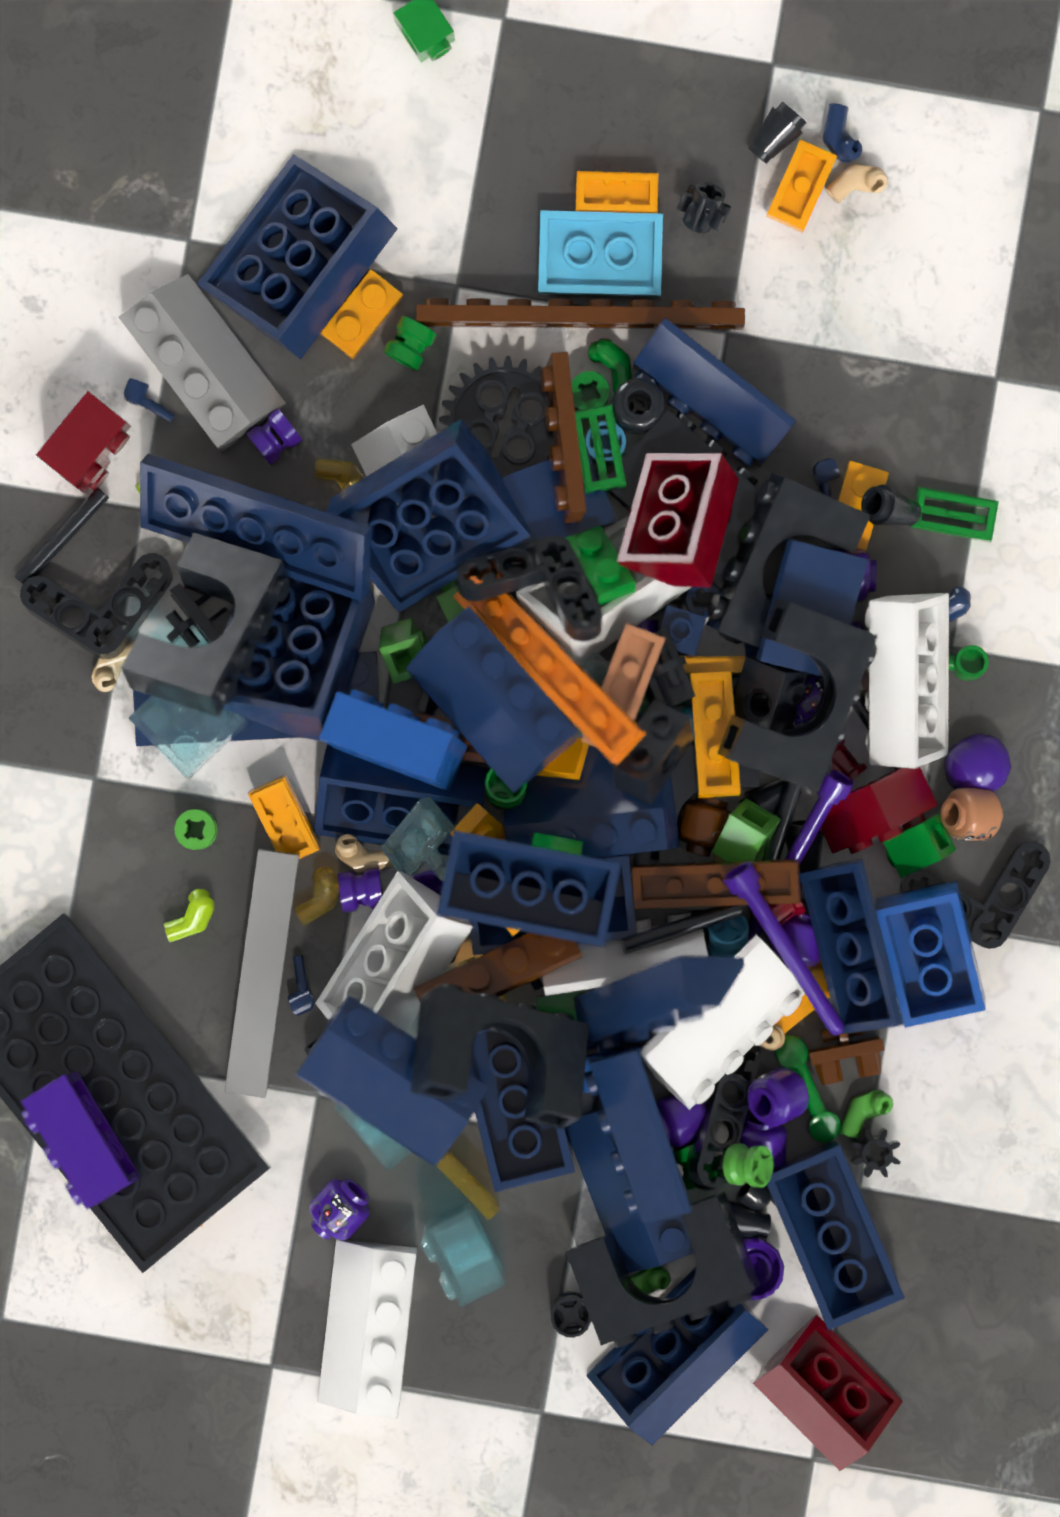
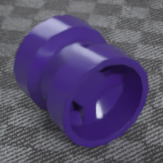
M279 408L268 415V421L262 426L255 425L246 432L270 465L281 458V452L287 447L294 448L303 441ZM270 427L275 430L283 443L280 444L269 430Z
M379 868L366 869L359 876H355L351 871L338 873L343 913L357 911L362 904L371 909L376 907L383 895Z

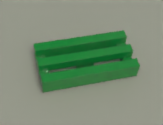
M612 404L576 410L575 418L585 494L598 490L606 491L615 487H626ZM597 416H605L616 478L608 479ZM588 418L599 481L592 482L581 419Z
M923 487L917 488L915 502L921 506V517L910 528L992 542L999 501ZM925 498L989 510L988 515L983 516L924 505ZM922 514L982 524L986 525L985 531L923 521L921 518Z

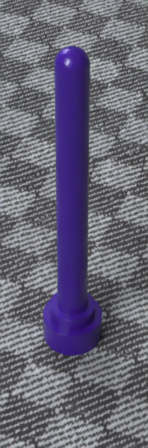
M834 769L831 770L830 774L826 772L820 790L817 792L819 797L784 860L799 859L800 865L833 804L838 805L840 800H846L854 786L853 781L849 777ZM753 917L748 923L749 942L756 935L760 937L763 931Z
M745 862L735 867L724 876L723 882L732 895L737 894L739 899H745L828 1031L833 1035L841 1034L844 1030L842 1020L760 893L759 888L761 885L758 882L760 876L751 862Z

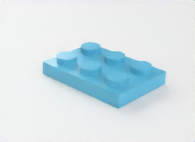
M540 210L538 294L660 298L663 214Z

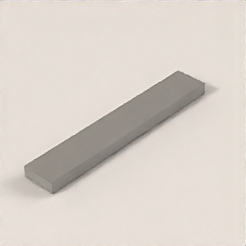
M258 849L225 1085L226 1093L265 1098L267 1095L300 854Z

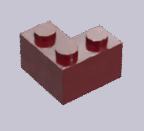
M87 391L37 452L36 456L84 494L90 488L95 491L109 475V471L106 468L110 462L106 457L110 452L116 455L125 446L130 438V435L126 432L131 426Z
M900 767L861 787L851 790L846 800H840L838 805L833 804L821 826V830L832 854L846 848L849 849L851 854H854L872 846L871 838L878 836L880 843L902 834L901 825L903 830H906L925 821L926 818L923 813L937 806V802L920 767Z

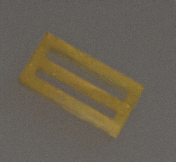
M448 1150L437 1164V1167L488 1220L492 1219L499 1212L500 1203Z

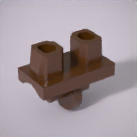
M828 1029L820 1031L822 1042L838 1040L839 1044L808 1050V1061L811 1065L815 1066V1071L822 1085L844 1081L840 1060L855 1057L858 1077L881 1074L880 1052L885 1051L883 1039L879 1038V1036L849 1042L848 1037L863 1035V1031L833 1035Z

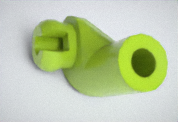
M193 890L188 896L190 903L184 917L164 923L169 942L205 930L214 911V900L210 897V893L207 890Z

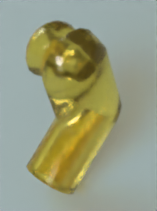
M321 458L316 460L315 478L336 480L343 491L365 478L354 462Z
M321 867L314 872L312 877L315 882L313 897L294 908L303 926L331 911L337 903L339 894L338 876L329 867Z

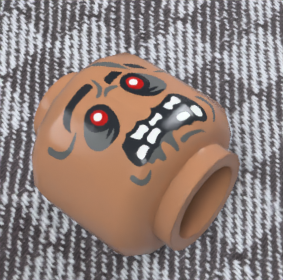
M957 788L949 794L941 808V821L949 835L956 840L986 841L995 836L1003 820L1001 802L997 795L990 790Z

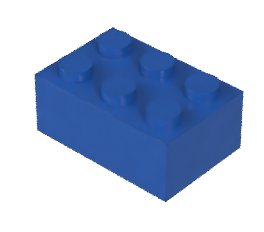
M354 689L351 690L350 696L340 692L336 693L319 739L341 752L446 791H451L468 746L458 738L460 732L452 729L451 725L428 717L426 724L421 723L422 718L414 715V712L390 703L388 710L383 709L384 704L376 701L374 697Z
M953 881L877 898L876 915L904 1028L985 1011V993L958 882Z

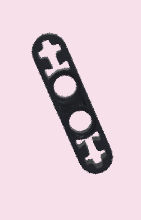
M754 1045L744 1055L747 1056V1060L742 1062L735 1074H725L714 1085V1091L706 1101V1115L699 1129L689 1166L690 1179L700 1190L709 1191L723 1187L728 1183L723 1173V1159L729 1146L739 1144L749 1107L747 1096L749 1086L757 1076L761 1061L759 1045ZM726 1082L734 1084L738 1089L739 1097L734 1105L727 1103L722 1096V1088ZM716 1121L723 1122L728 1128L729 1135L724 1144L717 1142L712 1135V1126ZM715 1152H723V1155L714 1157ZM712 1163L711 1169L717 1172V1177L708 1180L709 1173L703 1170V1166Z

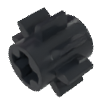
M700 182L696 187L692 184L689 185L687 192H683L677 210L685 212L683 223L687 228L697 233H708L711 229L718 231L721 223H725L731 206L723 203L725 193L719 186L710 182Z
M864 1128L863 1134L865 1138L861 1143L858 1141H851L850 1143L858 1149L859 1153L851 1162L853 1165H859L864 1162L866 1164L864 1175L867 1178L872 1175L873 1170H879L886 1178L888 1177L886 1167L890 1163H901V1161L893 1156V1150L900 1146V1142L893 1140L887 1143L885 1141L887 1137V1130L885 1128L879 1131L878 1136L872 1135L867 1128ZM872 1143H876L880 1148L885 1147L886 1149L880 1153L882 1160L879 1162H875L871 1157L866 1158L865 1156L871 1152L869 1145Z

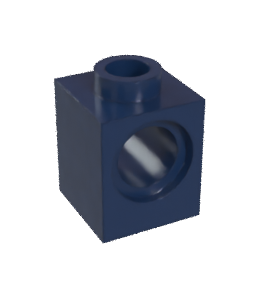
M667 605L658 631L667 628L678 655L695 657L706 617Z

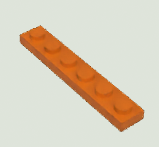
M476 576L469 578L473 579L475 584L482 583V581H479L476 578ZM459 592L453 596L464 609L469 606L536 684L611 762L618 765L645 736L646 733L510 593L482 601L467 600Z

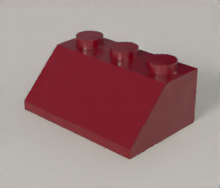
M646 453L617 559L619 565L673 587L711 588L739 478L722 454Z
M817 1314L770 1359L753 1382L839 1471L870 1451L903 1402L832 1329H827L825 1322Z

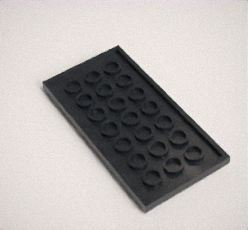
M66 913L59 916L0 965V1097L43 1150L48 1145L39 1131L34 1134L26 1124L22 1116V1112L26 1109L21 1101L65 1074L75 1072L80 1074L142 1177L90 1209L143 1274L272 1167ZM61 1167L58 1168L59 1171L63 1174V1176L67 1179Z

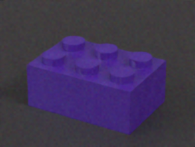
M78 1072L61 1076L21 1101L26 1109L22 1112L26 1124L34 1134L39 1131L48 1145L43 1148L44 1153L55 1169L61 1167L69 1180L65 1184L66 1190L76 1205L83 1203L87 1210L142 1178Z

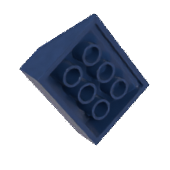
M293 154L197 285L269 339L301 360L398 228L378 207Z
M461 419L330 498L327 509L328 513L372 527L369 578L398 613L456 580L458 567L463 562L510 548L531 534L527 523L486 449Z
M288 577L290 579L288 595L283 602L279 601L273 613L270 630L265 636H261L255 647L253 662L247 670H243L237 682L235 697L230 704L225 705L224 709L288 735L322 741L319 737L336 693L345 694L376 601L370 582L369 592L362 601ZM234 606L224 633L229 628L234 619L236 609Z
M589 745L580 780L535 775L527 782L526 796L523 802L514 809L504 810L505 840L531 846L534 832L583 841L581 856L590 858L678 848L680 844L672 778L670 776L651 806L617 789L611 768L613 762L597 747Z

